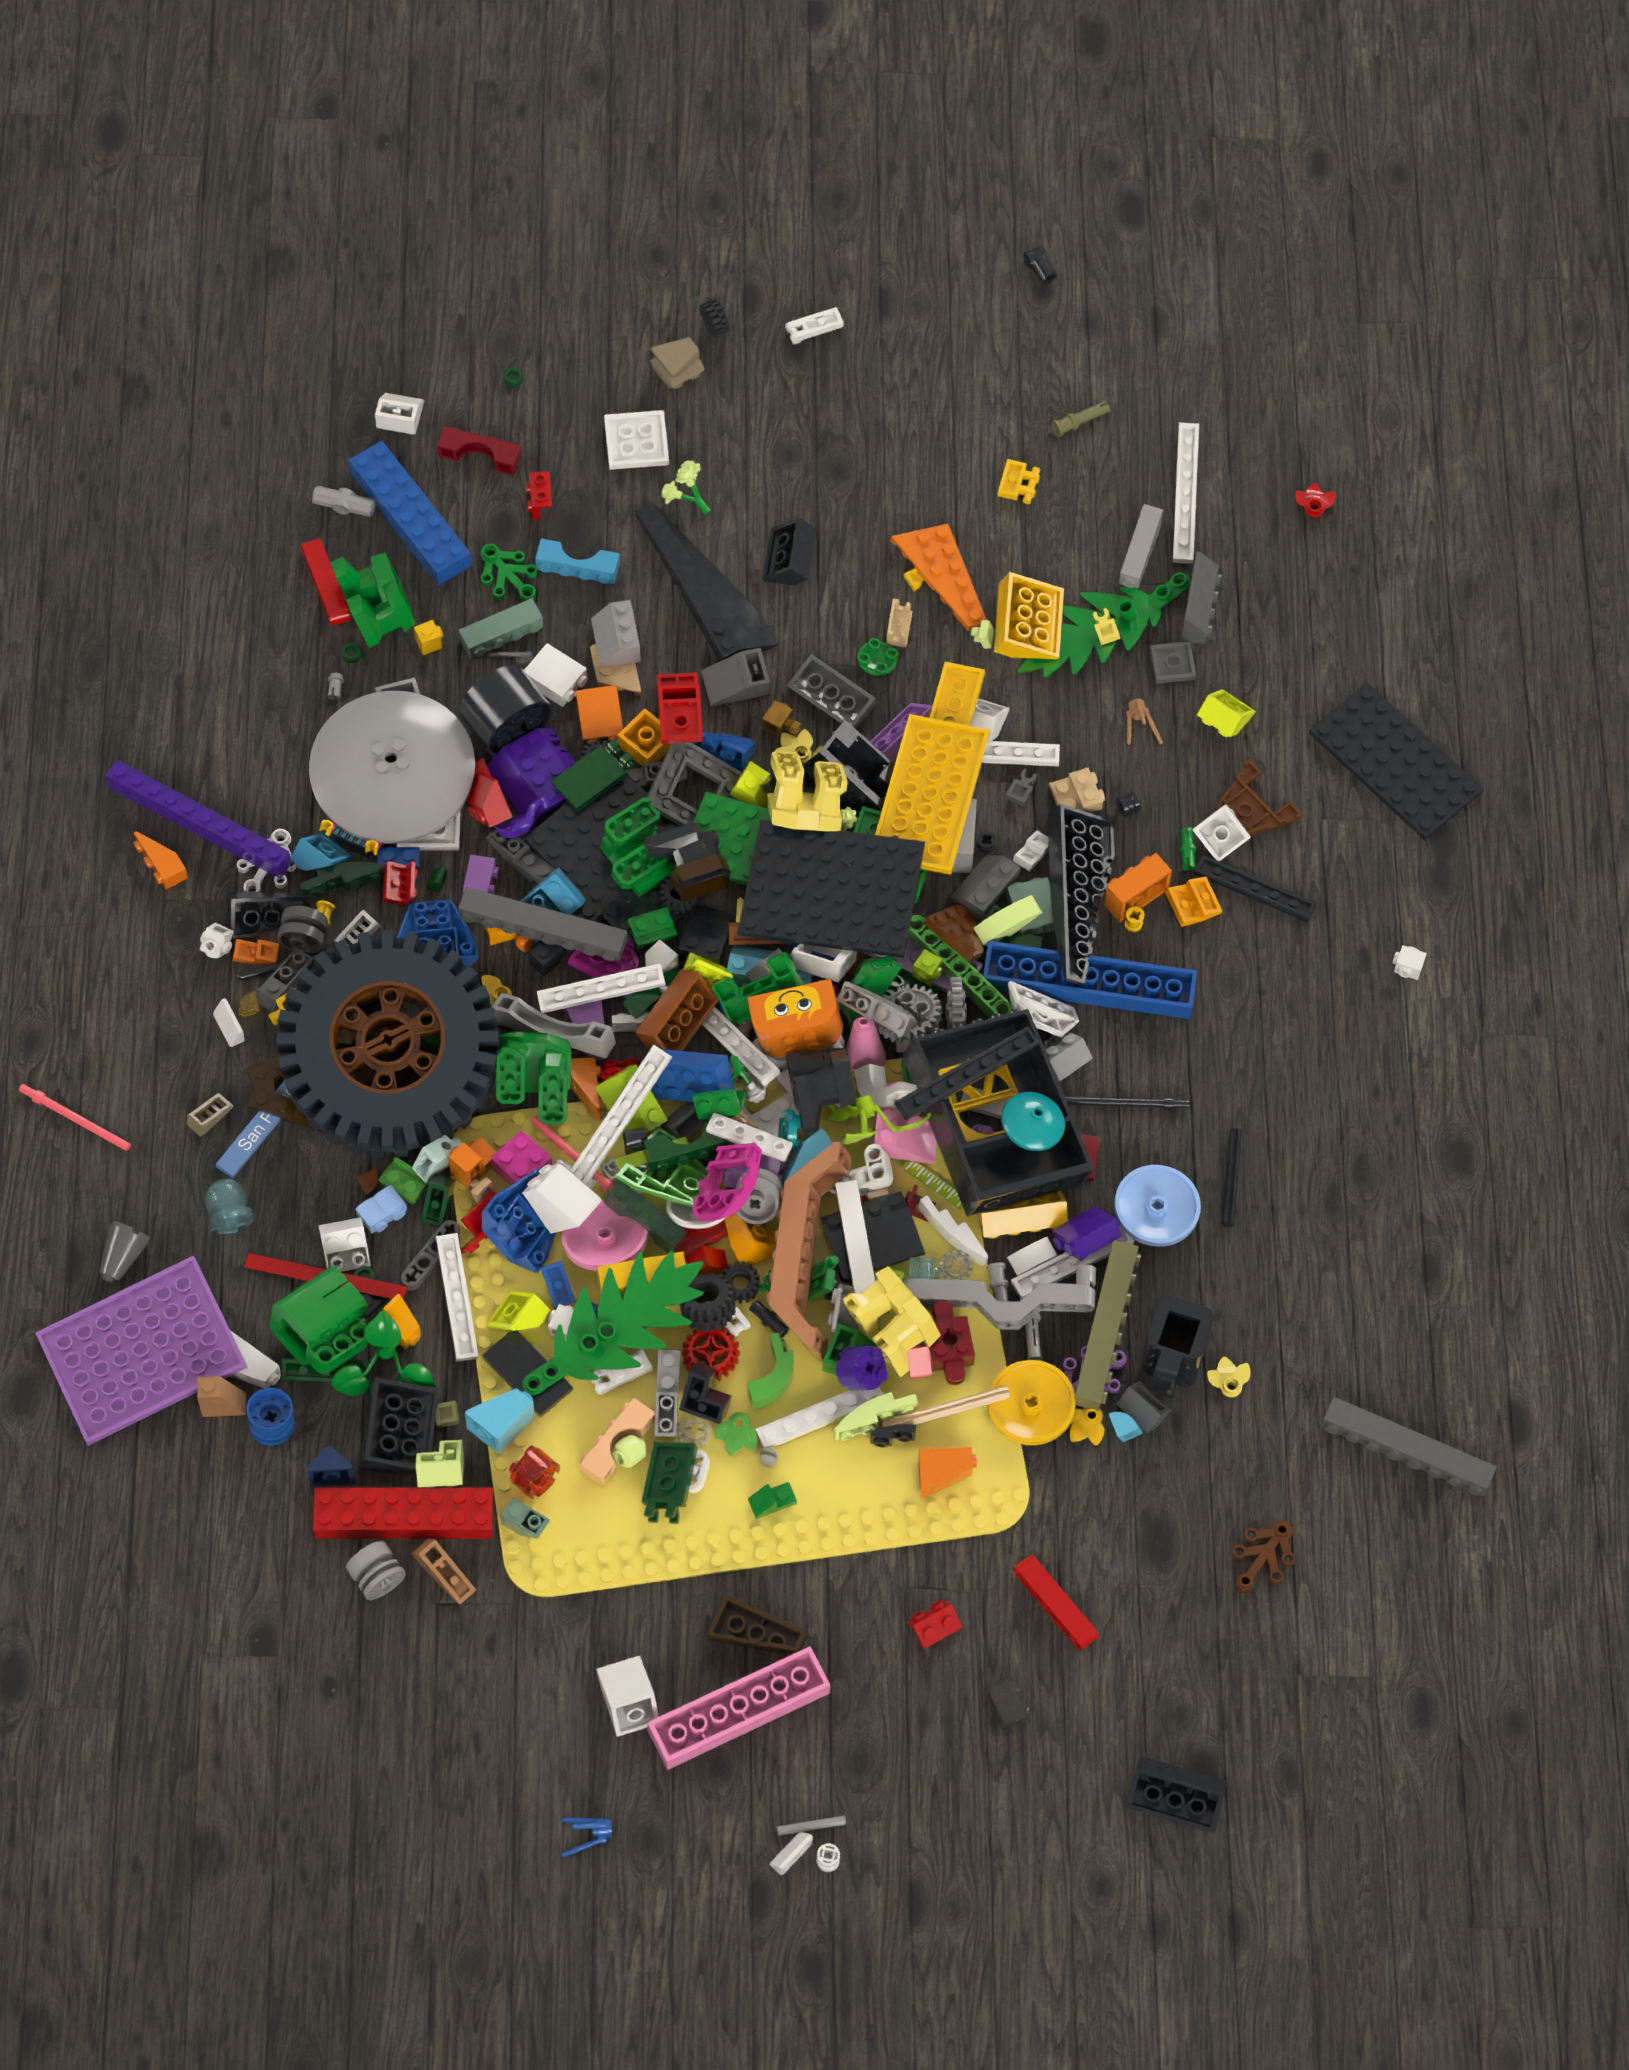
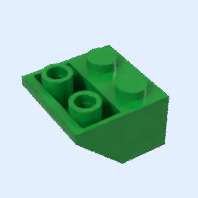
M838 1323L824 1357L822 1371L837 1376L836 1363L840 1361L841 1356L839 1355L841 1351L847 1347L877 1346L859 1330Z

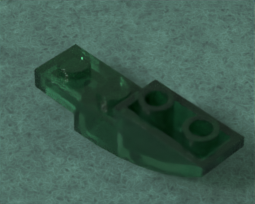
M372 862L337 863L316 869L317 877L299 884L301 894L314 895V898L326 891H334L342 885L346 892L350 890L355 891L363 885L379 882L384 878V868L382 864Z

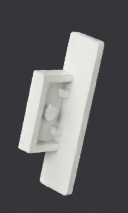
M717 1113L712 1115L706 1127V1132L736 1144L755 1143L762 1149V1154L783 1162L786 1161L793 1146V1143Z

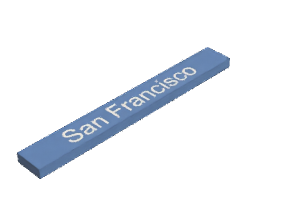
M283 1081L275 1093L292 1098L285 1081ZM259 1111L219 1159L216 1167L234 1178L281 1119Z

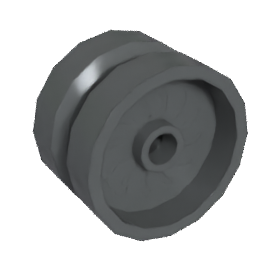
M287 907L282 913L277 940L283 947L292 951L298 948L304 953L319 952L323 947L328 918L320 911L310 907Z

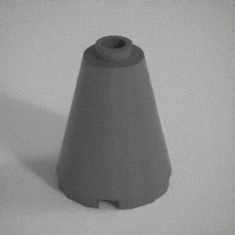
M111 1221L99 1273L102 1275L101 1279L112 1284L114 1281L119 1282L147 1246L150 1237L140 1231L139 1233L130 1226Z

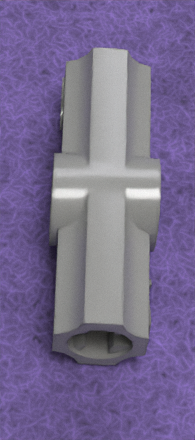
M317 486L313 493L312 501L314 504L331 507L339 514L347 515L351 512L368 517L373 515L375 499L355 495L350 489L340 488L339 490Z

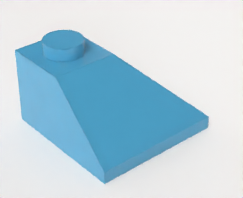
M319 833L301 838L291 856V860L296 863L299 869L307 871L351 860L353 855L325 834Z

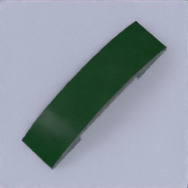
M677 967L663 973L666 986L635 992L623 1002L622 1006L635 1019L651 1011L653 1005L658 1002L676 975L684 967Z

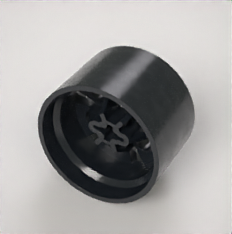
M508 665L496 669L480 679L462 699L459 706V714L488 753L496 756L504 746L537 728H545L552 717L553 708L522 667Z

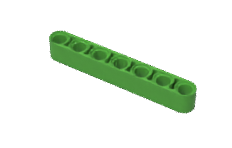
M920 915L912 916L909 939L922 952L925 949L941 958L943 972L949 978L961 977L962 990H965V994L989 1018L999 1014L998 1011H1005L1006 1014L1012 1011L1010 1002L967 960L923 924L924 917ZM918 926L921 929L915 930L912 927ZM932 940L935 943L929 944L926 941ZM946 954L949 957L943 958L940 955ZM960 968L964 971L957 972L955 969ZM974 982V983H976V984H978V985H977V986H971V985H969V983ZM984 997H991L992 999H991V1000H985V999H983V998H984Z

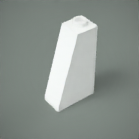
M231 1331L247 1364V1368L231 1375V1377L262 1388H268L271 1384L275 1385L281 1376L279 1365Z

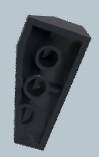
M253 891L227 892L226 913L228 928L234 931L231 939H249L267 931L277 930L276 928L281 926L282 913L285 908L305 906L314 909V895Z

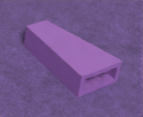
M601 1000L563 1009L569 1023L583 1024L594 1021L604 1024ZM583 1052L585 1058L595 1057L596 1062L607 1059Z

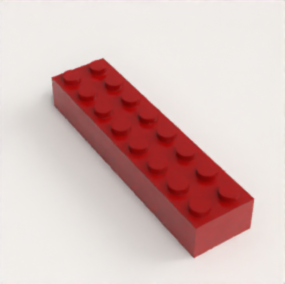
M315 1488L314 1536L315 1539H493V1488Z

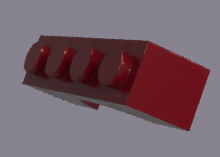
M445 426L437 445L439 457L458 461L468 453H482L491 458L495 465V471L513 476L522 457L521 446L514 442H505L495 437L481 436L475 432L462 431L456 427L450 428Z

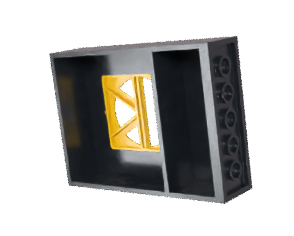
M1014 1009L1006 1015L995 1014L989 1019H976L967 1025L960 1023L948 1030H944V1028L935 1030L929 1035H925V1033L918 1034L913 1038L902 1055L913 1084L918 1089L1029 1026L1040 1042L1036 1048L985 1076L983 1095L969 1085L962 1089V1091L971 1099L953 1104L952 1096L925 1110L926 1116L929 1112L931 1113L928 1119L967 1217L1081 1186L1094 1170L1029 1009ZM994 1074L1003 1079L1010 1089L991 1094ZM1035 1092L1047 1096L1058 1105L1064 1116L1065 1129L1061 1139L1055 1146L1043 1151H1032L1015 1144L1005 1131L988 1135L970 1129L961 1121L957 1113L1004 1101L1019 1093Z

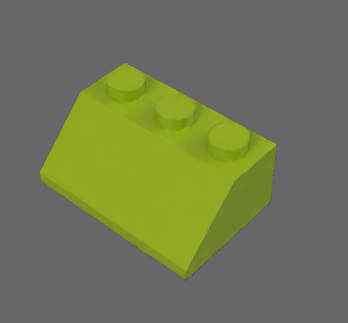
M631 1065L595 1086L608 1112L638 1069L637 1065ZM651 1090L624 1131L644 1127L647 1133L668 1121Z

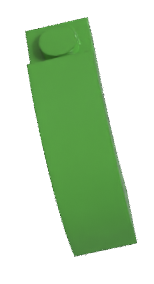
M779 1333L770 1334V1345L776 1363L773 1371L762 1379L747 1382V1392L753 1410L776 1402L785 1394L791 1384L794 1372L793 1350L787 1351L785 1340H780Z

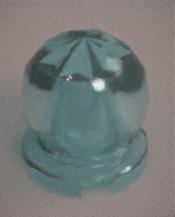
M221 1179L214 1182L207 1189L205 1207L212 1216L210 1218L212 1231L216 1229L218 1234H229L239 1231V1226L245 1223L249 1226L253 1222L252 1210L247 1207V1193L241 1184L232 1179Z

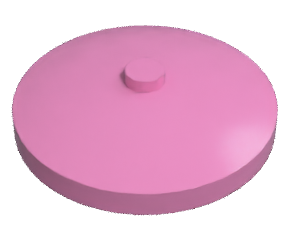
M616 1200L601 1201L579 1227L562 1231V1243L567 1257L579 1267L592 1271H597L598 1266L635 1260L638 1252H643L646 1248L649 1238L648 1226L643 1214L636 1207Z

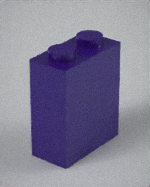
M1092 1207L1052 1230L1056 1248L1078 1260L1086 1258L1112 1243L1113 1240L1122 1237L1117 1219L1096 1207Z

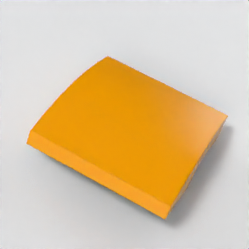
M1207 877L1191 879L1185 885L1169 887L1165 891L1181 927L1207 920L1222 913V909Z

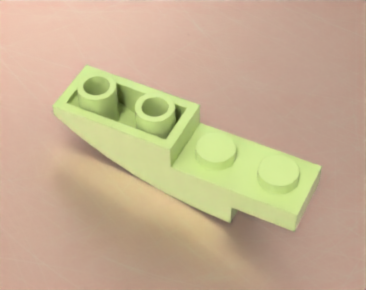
M892 1392L865 1402L850 1412L837 1425L834 1432L835 1441L840 1439L846 1441L858 1434H871V1431L878 1429V1420L883 1421L896 1415L914 1412V1410H917L918 1404L916 1395L913 1394L894 1400Z

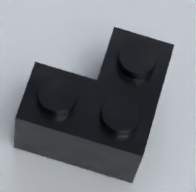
M698 1362L695 1363L688 1375L679 1407L680 1411L721 1424L727 1415L732 1396L712 1389L717 1369Z

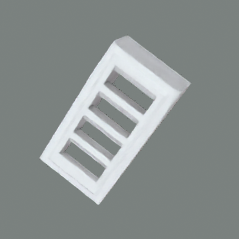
M362 910L335 941L338 942L348 938L353 944L357 943L358 938L355 940L349 934L353 932L358 936L360 934L356 930L358 926L364 931L363 933L369 932L371 936L380 928V925ZM364 921L369 924L368 928L362 924Z

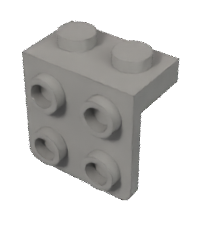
M839 1283L838 1289L834 1288L831 1304H835V1309L830 1310L828 1325L832 1326L831 1331H836L838 1323L856 1330L859 1329L842 1300L848 1294L854 1293L852 1285Z

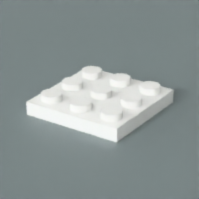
M664 410L604 415L609 470L669 465Z

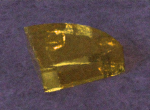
M254 991L247 994L241 1000L239 1005L240 1018L260 1013Z

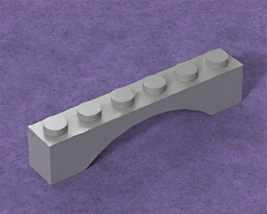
M501 993L492 1006L495 1010L498 1025L520 1032L549 1033L570 1042L571 1048L602 1058H607L616 1044L613 1030L610 1026L594 1021L583 1024L560 1021L537 1011L522 999L512 995Z

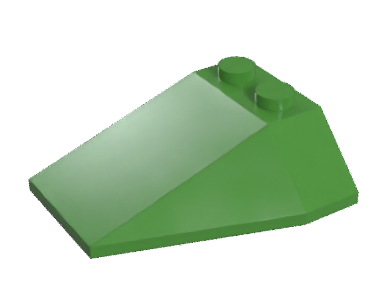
M656 1127L647 1138L665 1135L671 1141L677 1139L660 1127ZM698 1159L690 1160L684 1165L670 1166L664 1171L656 1170L653 1172L650 1171L648 1163L638 1167H633L626 1163L616 1174L615 1178L633 1189L693 1208L695 1197L700 1195L701 1189L698 1188L700 1180H705L709 1171L706 1170V1167Z

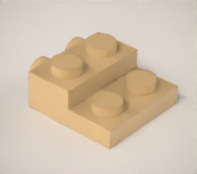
M1089 768L1071 772L1068 778L1049 783V789L1057 806L1063 804L1092 813L1102 810L1103 801H1105L1103 790L1097 789L1096 784L1098 781L1095 772H1090Z

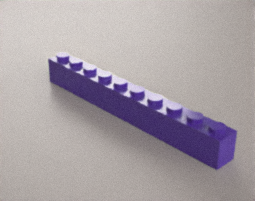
M116 760L105 775L110 789L281 879L292 864L288 850Z

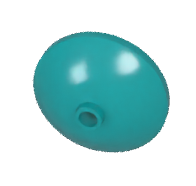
M1035 1092L1019 1093L1008 1100L1002 1111L1001 1120L1005 1133L1015 1144L1024 1149L1032 1151L1047 1150L1055 1146L1064 1133L1065 1120L1063 1113L1058 1105L1045 1095Z

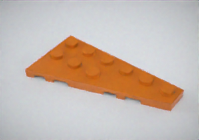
M949 524L892 536L891 542L901 549L902 555L912 562L919 575L933 591L935 590L941 596L942 602L944 604L947 603L952 609L953 615L965 629L971 631L973 627L980 628L981 621L987 619Z

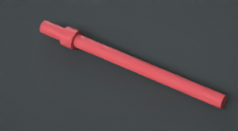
M25 1084L20 1086L19 1091L31 1097L33 1102L39 1105L43 1104L123 1150H129L130 1143L46 1097V1094L42 1091H36Z
M537 1116L531 1119V1123L572 1160L577 1161L580 1156L579 1153L551 1128L543 1124ZM597 1170L593 1178L606 1193L609 1192L621 1202L625 1198V1194L615 1186V1183L609 1177L605 1178Z

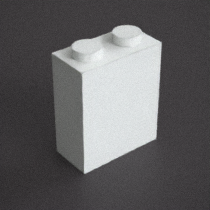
M548 643L524 670L544 696L562 707L567 701L570 702L574 698L575 691L579 687L582 688L588 679L586 667Z

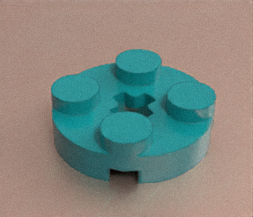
M784 1109L782 1113L785 1116L779 1119L778 1137L793 1143L791 1153L793 1149L799 1148L797 1128H800L801 1117L796 1115L794 1110Z

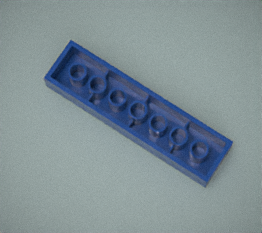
M383 441L348 460L351 475L369 498L375 499L376 507L438 586L472 566L469 550Z

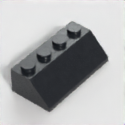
M1140 1756L1126 1807L1214 1833L1228 1781Z

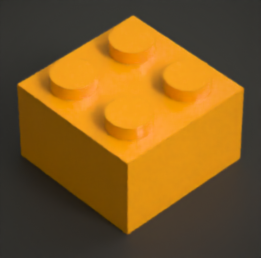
M646 709L640 712L617 735V742L620 744L618 748L624 753L628 752L633 757V760L642 767L643 763L658 762L667 753L671 744H661L660 720Z

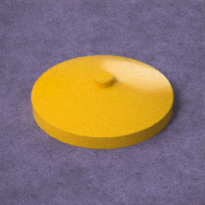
M1037 1360L1016 1362L1003 1369L992 1382L989 1390L1007 1386L1010 1397L988 1404V1412L996 1429L1011 1441L1023 1445L1045 1444L1062 1435L1071 1424L1076 1406V1400H1074L1075 1392L1067 1376L1055 1366Z

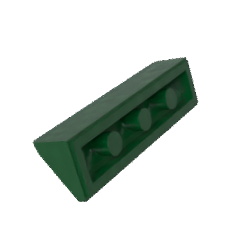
M283 1356L281 1380L332 1382L334 1375L342 1367L357 1365L364 1372L371 1360L349 1359L330 1373L321 1374L310 1364L306 1366L301 1365L294 1356ZM369 1371V1373L365 1376L368 1380H369V1377H370V1371Z

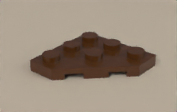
M957 904L926 917L923 924L965 960L972 962L981 957L983 948L980 938L974 930L976 922L974 916L969 913L966 907Z

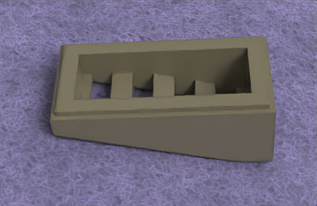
M217 1093L187 1115V1126L201 1137L233 1108V1105L221 1094ZM215 1103H218L222 1109H219Z

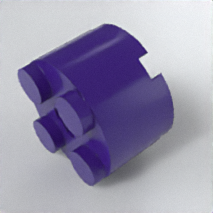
M847 1347L841 1351L839 1355L841 1356L840 1361L836 1363L837 1378L840 1384L846 1386L849 1390H874L888 1377L885 1359L882 1355V1350L878 1347Z

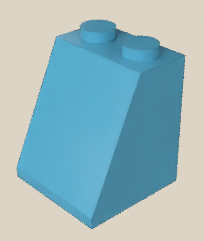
M516 1388L472 1407L465 1412L467 1429L501 1455L535 1418L533 1398L527 1392H521Z

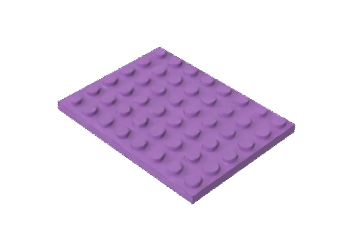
M194 1255L36 1332L37 1338L88 1446L196 1393L197 1377L220 1376L225 1379L247 1368V1364Z

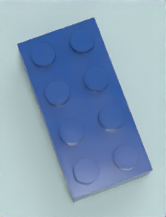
M661 1049L672 1056V1059L651 1089L656 1099L693 1102L692 1097L694 1093L734 1089L727 1055Z

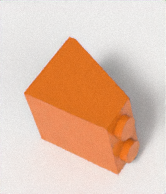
M611 685L575 691L574 698L582 741H587V744L592 741L596 743V740L607 738L608 741L614 738L617 740V735L623 730L617 686Z

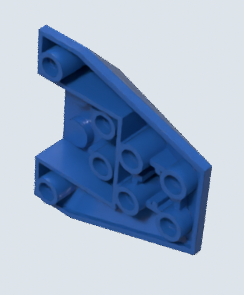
M452 900L409 904L397 938L405 939L406 932L417 933L420 942L426 944L432 938L441 943L443 951L447 954L451 950L459 954L466 968L478 960L477 941L465 921L459 918V912Z
M541 1167L536 1168L493 1196L482 1212V1231L509 1262L534 1273H538L548 1259L556 1232L550 1233L523 1195V1191L528 1187V1182L540 1174L539 1170Z

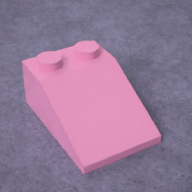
M879 1107L894 1126H906L924 1119L915 1116L905 1121L898 1109ZM876 1111L873 1131L877 1130L878 1132L872 1136V1144L881 1146L889 1155V1158L935 1163L936 1139L928 1120L915 1129L897 1133L891 1130Z

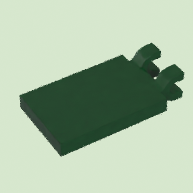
M615 738L607 744L604 750L601 746L597 747L551 781L552 786L577 812L626 777L624 771L634 766L631 761L633 757L628 752L622 755L619 761L614 757L621 752L618 748L620 744Z
M654 1442L641 1501L643 1505H647L644 1516L649 1517V1523H658V1509H666L665 1517L669 1518L670 1524L679 1523V1507H686L698 1450L696 1443Z

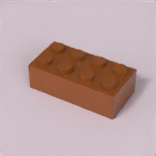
M681 969L635 1033L649 1051L653 1045L660 1049L683 1051L719 999L699 972Z

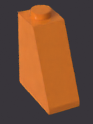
M972 1447L919 1449L920 1498H926L972 1476L973 1468H977L976 1454L972 1455Z

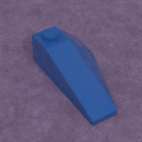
M702 732L703 742H691L742 772L749 761L752 762L756 754V743L749 738H741L734 735Z

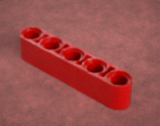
M318 538L300 544L330 625L335 626L351 621L347 604L321 539Z
M1030 1554L1013 1567L1017 1578L1078 1650H1083L1099 1638L1096 1629L1033 1555Z

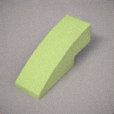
M1030 895L993 914L975 926L974 930L982 944L988 946L989 941L998 942L1006 935L1012 936L1043 912L1034 897Z

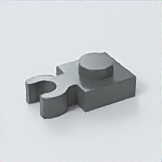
M1026 769L1021 772L1020 781L1014 779L1005 796L1006 799L1023 807L1033 792V787L1030 785H1033L1036 781L1035 773L1031 778L1025 777Z

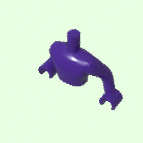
M545 794L540 798H536V801L528 806L525 815H519L506 824L503 821L493 827L496 828L499 835L503 838L521 836L527 833L533 826L536 810L539 807L544 809L552 803L548 795Z

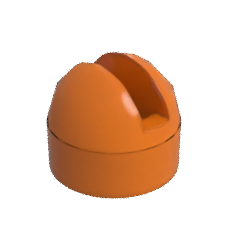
M522 935L516 938L517 947L524 953L528 952L534 944V939H527Z

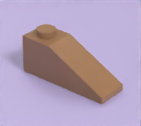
M426 1539L411 1553L423 1569L459 1605L476 1591L474 1586L435 1539Z

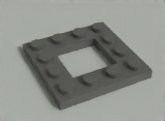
M691 742L671 743L646 797L651 799V804L657 811H660V815L679 826L693 823L698 810L672 796L685 765L717 783L718 787L714 794L734 800L736 798L730 795V792L742 772Z

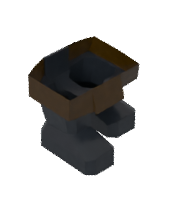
M693 822L649 836L644 840V848L648 858H667V865L675 864V870L670 873V883L678 892L680 903L726 889L729 885L731 871L726 858L720 855L718 848L719 837L716 830L701 833L698 823Z

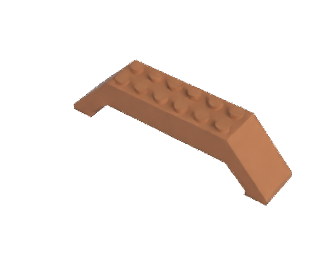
M841 1142L832 1143L785 1181L784 1189L781 1190L780 1194L782 1207L778 1211L779 1230L777 1229L775 1232L777 1245L776 1250L772 1254L774 1267L773 1271L770 1272L771 1290L767 1293V1303L820 1362H823L826 1355L828 1341L816 1327L809 1325L806 1321V1312L821 1197L843 1177H849L851 1156Z

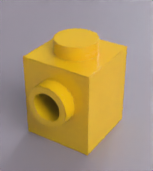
M433 620L414 627L415 640L423 655L442 648L441 638L443 633L440 626L436 627Z

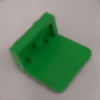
M735 1088L694 1093L692 1098L698 1120H710L714 1113L728 1118L740 1115L747 1093L745 1090L736 1091Z

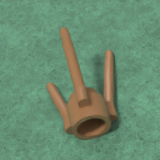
M1134 699L1128 704L1129 710L1126 711L1127 744H1131L1132 718L1141 720L1142 724H1146L1145 716L1159 744H1163L1160 734L1149 714V710L1145 707L1144 700Z

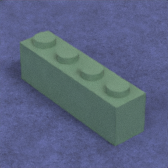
M531 598L459 629V639L470 659L480 657L487 651L501 648L508 642L517 641L524 635L539 631L543 628V617Z

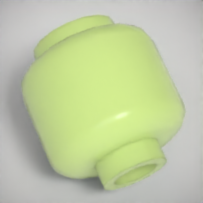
M628 1435L615 1444L613 1457L620 1466L631 1468L646 1457V1444L643 1439L637 1438L634 1435Z

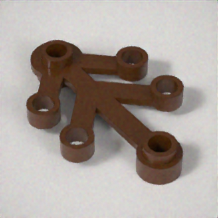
M1279 1520L1273 1523L1269 1529L1256 1530L1255 1528H1248L1245 1531L1244 1538L1247 1542L1253 1543L1257 1539L1271 1538L1267 1544L1244 1547L1243 1545L1234 1546L1232 1556L1237 1560L1247 1556L1259 1555L1247 1573L1238 1576L1236 1588L1239 1592L1248 1593L1253 1589L1254 1577L1266 1560L1270 1570V1582L1275 1585L1282 1582L1283 1573L1278 1568L1275 1548L1279 1543L1283 1554L1281 1559L1282 1565L1285 1567H1292L1294 1565L1295 1556L1291 1553L1288 1541L1292 1537L1293 1529L1288 1522ZM1284 1528L1286 1532L1280 1533L1278 1529ZM1252 1532L1255 1534V1537L1249 1538L1247 1534ZM1237 1549L1242 1550L1243 1554L1237 1555L1235 1551ZM1290 1557L1292 1562L1287 1563L1284 1558ZM1278 1574L1280 1579L1275 1580L1272 1575ZM1247 1579L1249 1584L1245 1585L1241 1580Z

